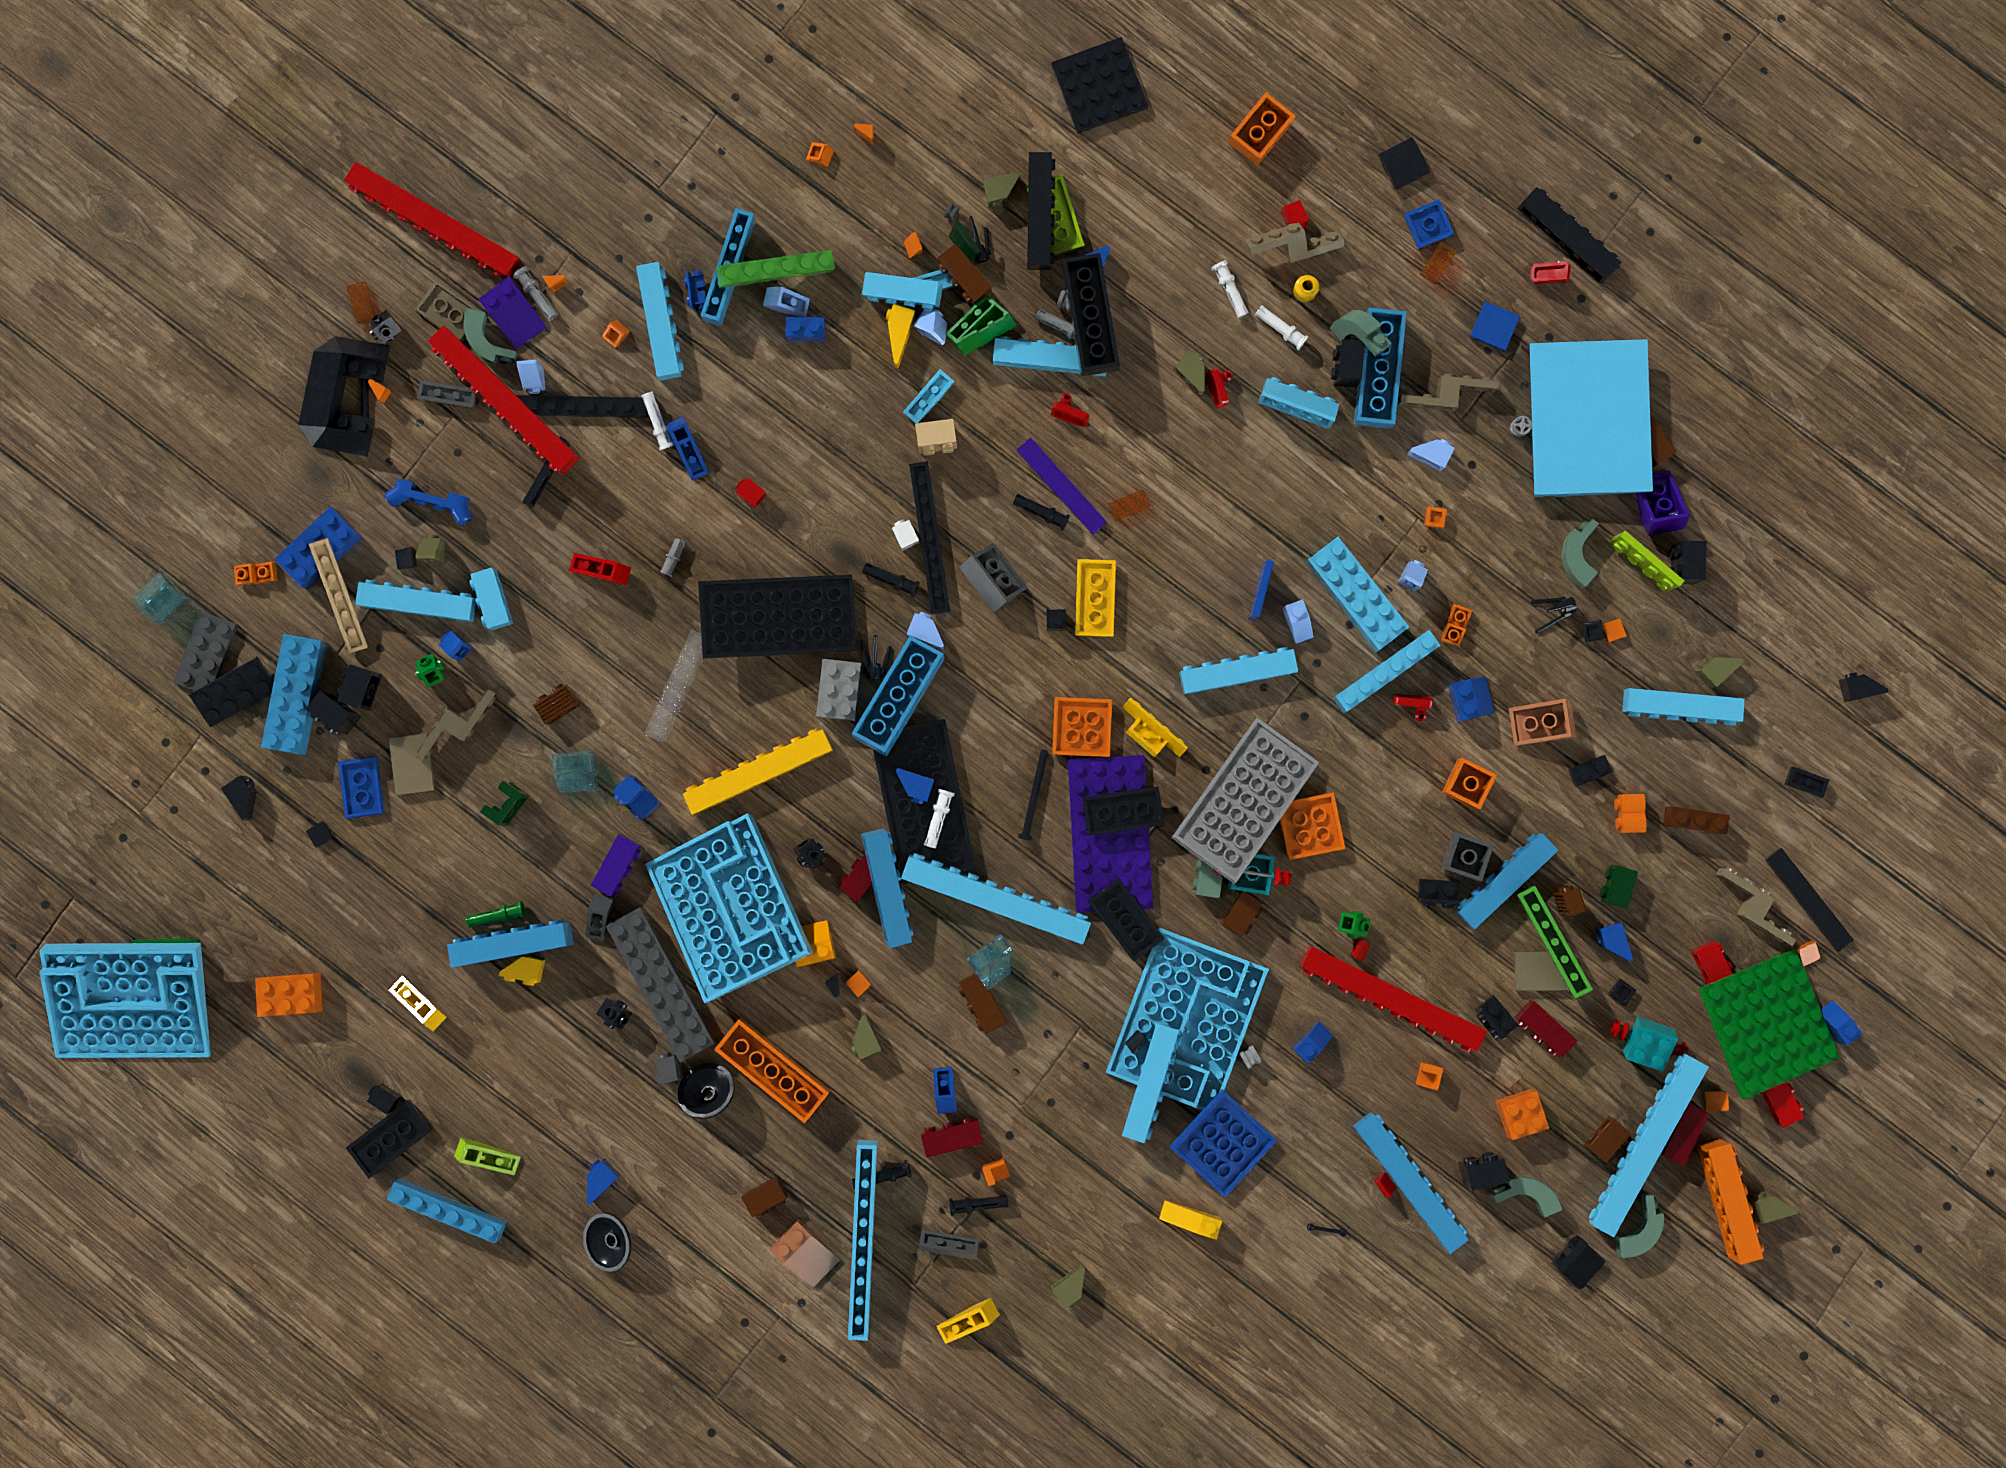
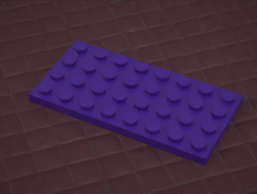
M1144 755L1068 759L1076 913L1095 912L1088 899L1118 877L1142 909H1153L1149 827L1087 836L1082 797L1145 789Z

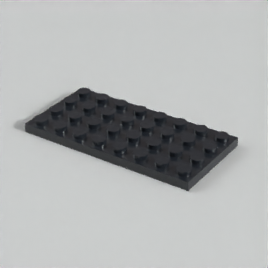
M852 575L698 581L703 659L857 651Z
M941 719L904 727L887 757L873 750L888 826L892 837L893 850L897 859L896 865L900 876H902L909 854L914 855V853L924 856V860L932 862V860L943 863V867L948 869L952 866L960 869L961 872L975 870L976 866L946 721ZM897 768L935 780L928 802L923 801V804L912 801L913 797L908 796L896 773ZM942 789L955 794L949 804L950 811L945 815L937 847L932 848L924 845L933 818V804H936L939 794L937 791ZM904 879L900 881L901 885L912 883Z

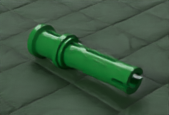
M518 901L517 904L509 906L505 904L500 909L466 916V925L468 928L500 920L508 922L516 917L525 918L526 908L523 901Z

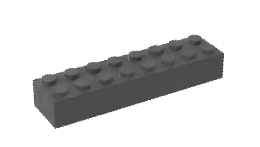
M639 907L607 925L608 932L679 1062L681 1063L716 1043L717 1040L644 907Z

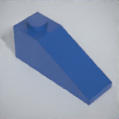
M685 417L667 423L668 431L691 480L708 474L707 466Z

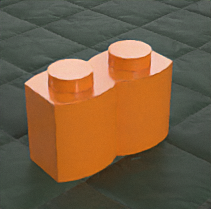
M1617 795V799L1614 801L1615 810H1618V818L1615 819L1616 829L1619 830V833H1645V795Z

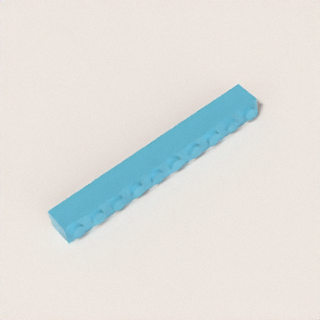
M909 854L901 879L1083 945L1091 925L1088 916L1081 913L1074 915L1069 913L1070 910L1065 907H1052V903L1041 899L1040 902L1033 900L1034 896L1027 893L1019 895L1015 893L1016 890L1005 886L1003 889L998 887V883L987 880L984 882L979 880V876L969 873L967 876L962 874L958 868L951 866L948 869L943 867V863L932 860V862L924 860L925 857L920 854Z
M1685 1053L1676 1058L1672 1073L1670 1072L1665 1078L1666 1084L1662 1090L1660 1089L1657 1092L1656 1102L1653 1107L1651 1106L1647 1110V1118L1637 1128V1136L1634 1141L1632 1140L1628 1144L1627 1154L1618 1162V1170L1615 1175L1613 1174L1610 1177L1608 1188L1601 1193L1598 1206L1589 1215V1222L1594 1227L1612 1237L1617 1233L1709 1068L1704 1063Z
M858 1140L848 1340L868 1341L877 1140Z

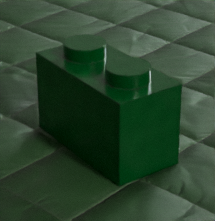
M1610 865V868L1608 867L1605 872V886H1602L1600 890V902L1628 909L1638 871L1618 865Z

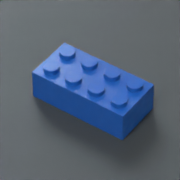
M330 506L274 560L300 587L309 589L321 577L309 547L310 543L328 538L335 558L338 561L363 536L338 510Z

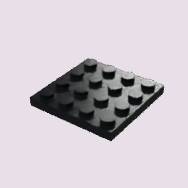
M1122 37L1051 62L1077 134L1148 109L1146 99Z

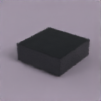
M1602 620L1582 623L1586 643L1605 639Z
M324 821L306 831L315 848L334 838Z
M1619 978L1608 994L1626 1006L1636 992V989Z

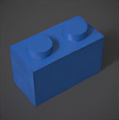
M786 317L785 336L787 341L826 342V322L824 317Z

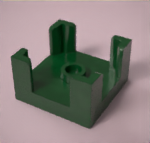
M502 781L498 789L510 798L505 801L501 810L496 806L490 808L488 805H485L480 813L498 826H508L530 795L514 783Z

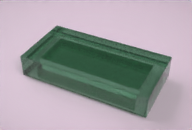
M957 222L954 224L949 238L959 247L970 262L974 263L980 248L961 222Z

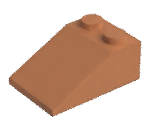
M1565 698L1509 708L1514 746L1577 738L1570 699Z
M800 1218L770 1249L783 1264L812 1287L841 1260Z

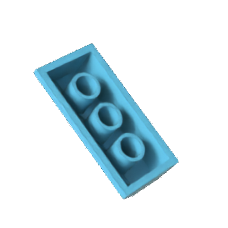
M1271 377V379L1267 378L1258 400L1259 404L1327 429L1334 423L1339 404L1335 403L1336 400L1330 397L1322 398L1317 396L1316 392L1307 390V392L1302 391L1299 386L1283 384L1280 379Z

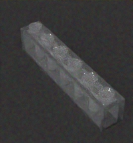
M693 629L690 630L644 735L662 743L666 742L703 660L701 633Z

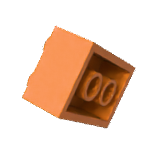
M1265 92L1230 135L1228 143L1258 166L1292 125L1296 115Z
M321 973L255 978L257 1017L323 1011Z

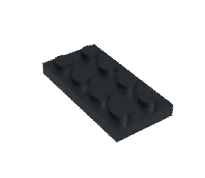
M258 656L190 693L189 697L209 727H212L271 694L274 681Z
M1159 787L1082 797L1087 836L1164 825Z
M1119 877L1088 899L1089 904L1133 962L1164 940L1163 935Z
M409 1099L348 1145L346 1149L369 1179L425 1137L432 1129Z

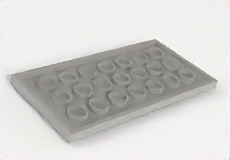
M1256 718L1171 838L1235 884L1319 762L1259 718Z

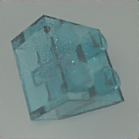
M159 571L133 599L139 610L153 623L162 625L188 597L162 571Z
M594 751L552 754L553 773L559 794L598 790Z
M1002 934L966 958L987 990H990L1011 974L1012 949Z

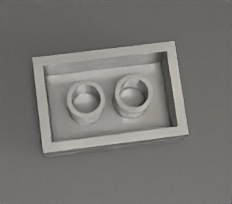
M829 659L822 660L816 711L818 718L856 722L862 673L861 663Z

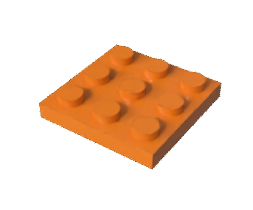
M1055 697L1052 755L1110 757L1112 699Z
M1334 792L1293 800L1280 819L1288 860L1346 849Z

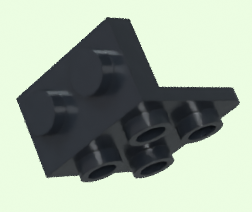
M1576 1235L1568 1241L1567 1246L1562 1252L1555 1256L1551 1264L1577 1288L1583 1289L1602 1268L1605 1260L1583 1238Z

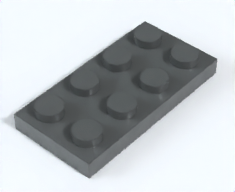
M200 611L173 683L197 690L219 678L239 624Z

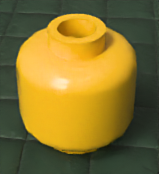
M1304 275L1297 279L1293 288L1295 297L1301 302L1312 301L1319 292L1317 279L1311 275Z

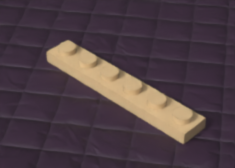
M326 538L310 543V550L349 654L368 648L329 539Z

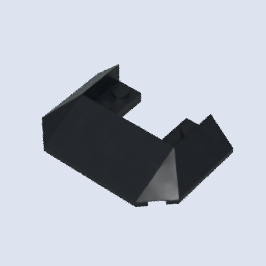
M334 336L313 351L298 426L312 447L368 457L375 419L340 413L347 377L364 380L372 379L375 382L383 383L390 345Z

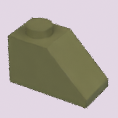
M1019 171L983 180V189L988 208H1000L1008 202L1020 182Z
M1190 350L1175 365L1173 371L1201 397L1205 390L1204 362H1202L1203 358L1197 352L1193 353Z
M428 535V538H421L416 552V559L426 564H445V541L439 538L438 535Z
M1705 658L1698 664L1699 669L1695 672L1712 689L1718 687L1744 660L1742 658Z
M867 1014L861 1016L852 1041L854 1046H851L855 1057L859 1056L860 1060L883 1049Z
M1765 1192L1755 1193L1752 1198H1748V1202L1753 1208V1219L1759 1224L1798 1214L1795 1208L1769 1194H1765Z
M1082 1263L1051 1286L1052 1292L1065 1309L1068 1307L1073 1308L1080 1302L1085 1267Z

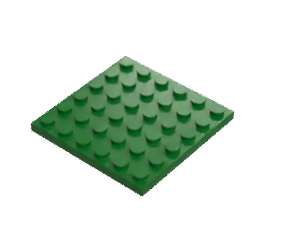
M1797 948L1783 952L1698 988L1741 1099L1750 1098L1840 1058L1802 961L1796 951Z

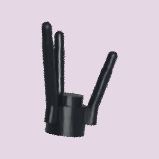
M970 216L969 220L977 244L973 248L974 251L971 250L960 231H957V235L968 251L971 261L975 260L976 264L984 263L990 260V255H992L989 247L988 228L984 227V247L980 243L973 217Z
M1563 596L1560 598L1531 600V604L1559 602L1556 607L1549 608L1546 611L1548 613L1558 611L1562 614L1535 630V633L1547 629L1562 619L1570 617L1572 612H1576L1577 605L1574 598Z
M874 635L872 663H869V665L864 640H861L864 673L867 674V678L882 679V674L885 675L891 646L887 648L881 667V664L877 663V635Z

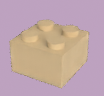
M953 419L915 424L919 453H923L924 456L933 455L935 451L950 453L957 449Z

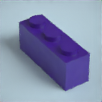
M618 834L590 886L609 896L618 895L623 887L621 883L624 877L627 878L632 871L630 866L633 860H637L642 852L640 850L641 845Z

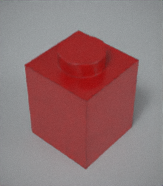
M1301 200L1284 206L1280 212L1286 226L1292 223H1299L1305 229L1309 222Z
M748 477L745 480L742 479L736 486V494L755 509L767 495L761 487Z

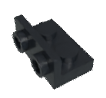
M1419 879L1418 902H1423V906L1435 907V903H1442L1444 908H1454V904L1459 905L1460 903L1458 901L1459 881Z
M1491 995L1475 1009L1478 1013L1476 1017L1482 1024L1486 1023L1490 1027L1489 1033L1495 1039L1499 1038V1040L1504 1041L1506 1039L1505 1036L1519 1026L1494 995Z

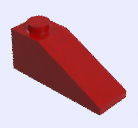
M574 553L569 571L626 586L631 567L615 561Z

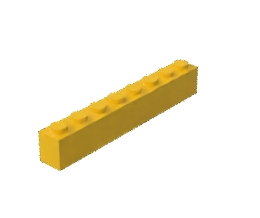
M815 728L809 731V735L804 738L798 736L790 740L791 744L787 746L781 744L774 747V752L761 753L755 756L756 760L752 762L746 760L738 764L739 768L733 771L729 768L722 771V776L714 778L712 776L703 780L704 784L698 787L695 784L686 788L687 792L682 795L691 814L696 815L832 752L833 749L825 731Z

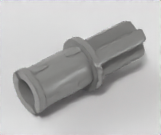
M678 538L674 540L669 554H666L667 558L660 571L661 573L672 577L677 562H680L679 557L685 546L683 540Z

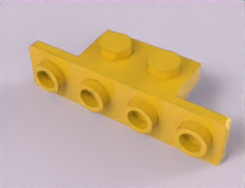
M1129 698L1122 708L1136 720L1126 733L1153 757L1165 745L1178 757H1181L1188 749L1181 739L1173 735L1166 726L1158 722L1137 701Z

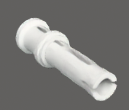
M1224 260L1211 267V269L1215 271L1219 279L1218 284L1221 287L1223 286L1237 318H1241L1249 312L1235 286V277L1231 275L1227 267L1228 262Z
M1263 305L1255 313V316H1258L1282 334L1285 341L1288 340L1294 344L1298 351L1309 338V336H1304L1297 331L1295 326L1286 324Z
M653 391L641 395L654 427L653 435H656L660 445L659 451L674 446L675 444L672 442L667 425L665 426Z
M942 789L937 791L939 794L936 804H933L934 814L924 845L932 848L937 847L945 815L950 811L949 804L955 794Z

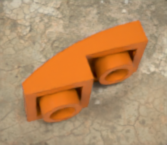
M276 562L234 566L235 585L278 581Z
M1453 603L1441 641L1460 646L1466 631V625L1472 613L1471 609Z

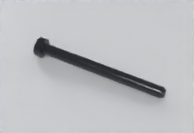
M1044 749L1040 751L1022 834L1019 833V839L1028 841L1032 839L1030 830L1048 751Z

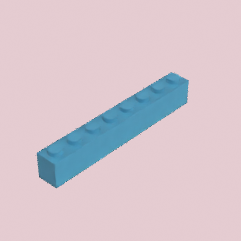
M1370 1112L1355 1123L1353 1128L1449 1254L1453 1253L1468 1241V1238L1465 1236L1468 1232L1461 1224H1456L1453 1220L1456 1216L1449 1208H1444L1441 1204L1444 1202L1437 1192L1434 1194L1431 1191V1183L1426 1177L1422 1178L1419 1175V1167L1414 1161L1410 1163L1406 1157L1408 1155L1407 1151L1402 1145L1398 1147L1394 1141L1397 1138L1391 1130H1385L1382 1126L1385 1123L1378 1114L1374 1115Z

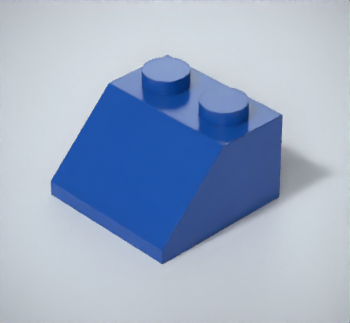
M1486 676L1448 685L1457 722L1495 713Z

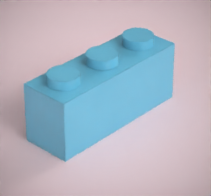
M491 567L470 574L472 578L470 580L471 588L473 591H476L478 597L475 598L476 605L483 613V616H481L483 626L492 631L513 624L497 570Z

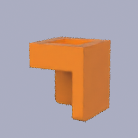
M1421 1062L1416 1084L1438 1091L1444 1068Z
M1004 1158L982 1165L988 1186L994 1185L996 1181L1010 1176Z

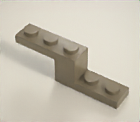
M1292 223L1286 227L1272 229L1267 233L1253 235L1251 238L1245 239L1246 248L1251 255L1283 245L1285 256L1290 263L1345 246L1344 239L1338 231L1329 232L1324 236L1310 238L1306 241L1305 231L1299 223Z
M1444 374V376L1438 379L1436 398L1431 394H1424L1422 397L1415 396V393L1406 392L1398 398V406L1455 411L1458 408L1460 390L1494 393L1498 389L1499 381H1493V378L1483 377L1481 380L1474 379V376L1469 375L1460 378L1455 377V374Z
M487 688L467 719L446 707L415 753V758L421 762L424 758L428 759L433 751L432 745L434 742L438 743L444 735L442 730L447 731L461 741H464L465 738L469 739L474 732L473 726L475 723H480L485 716V713H483L487 706L491 707L496 699L494 697L495 692Z
M1719 868L1715 875L1748 895L1736 915L1785 946H1793L1796 939L1791 937V932L1784 928L1778 929L1774 926L1775 922L1764 918L1775 900L1770 896L1771 893L1763 888H1756L1753 886L1754 882L1748 878H1740L1737 876L1738 872L1732 868Z

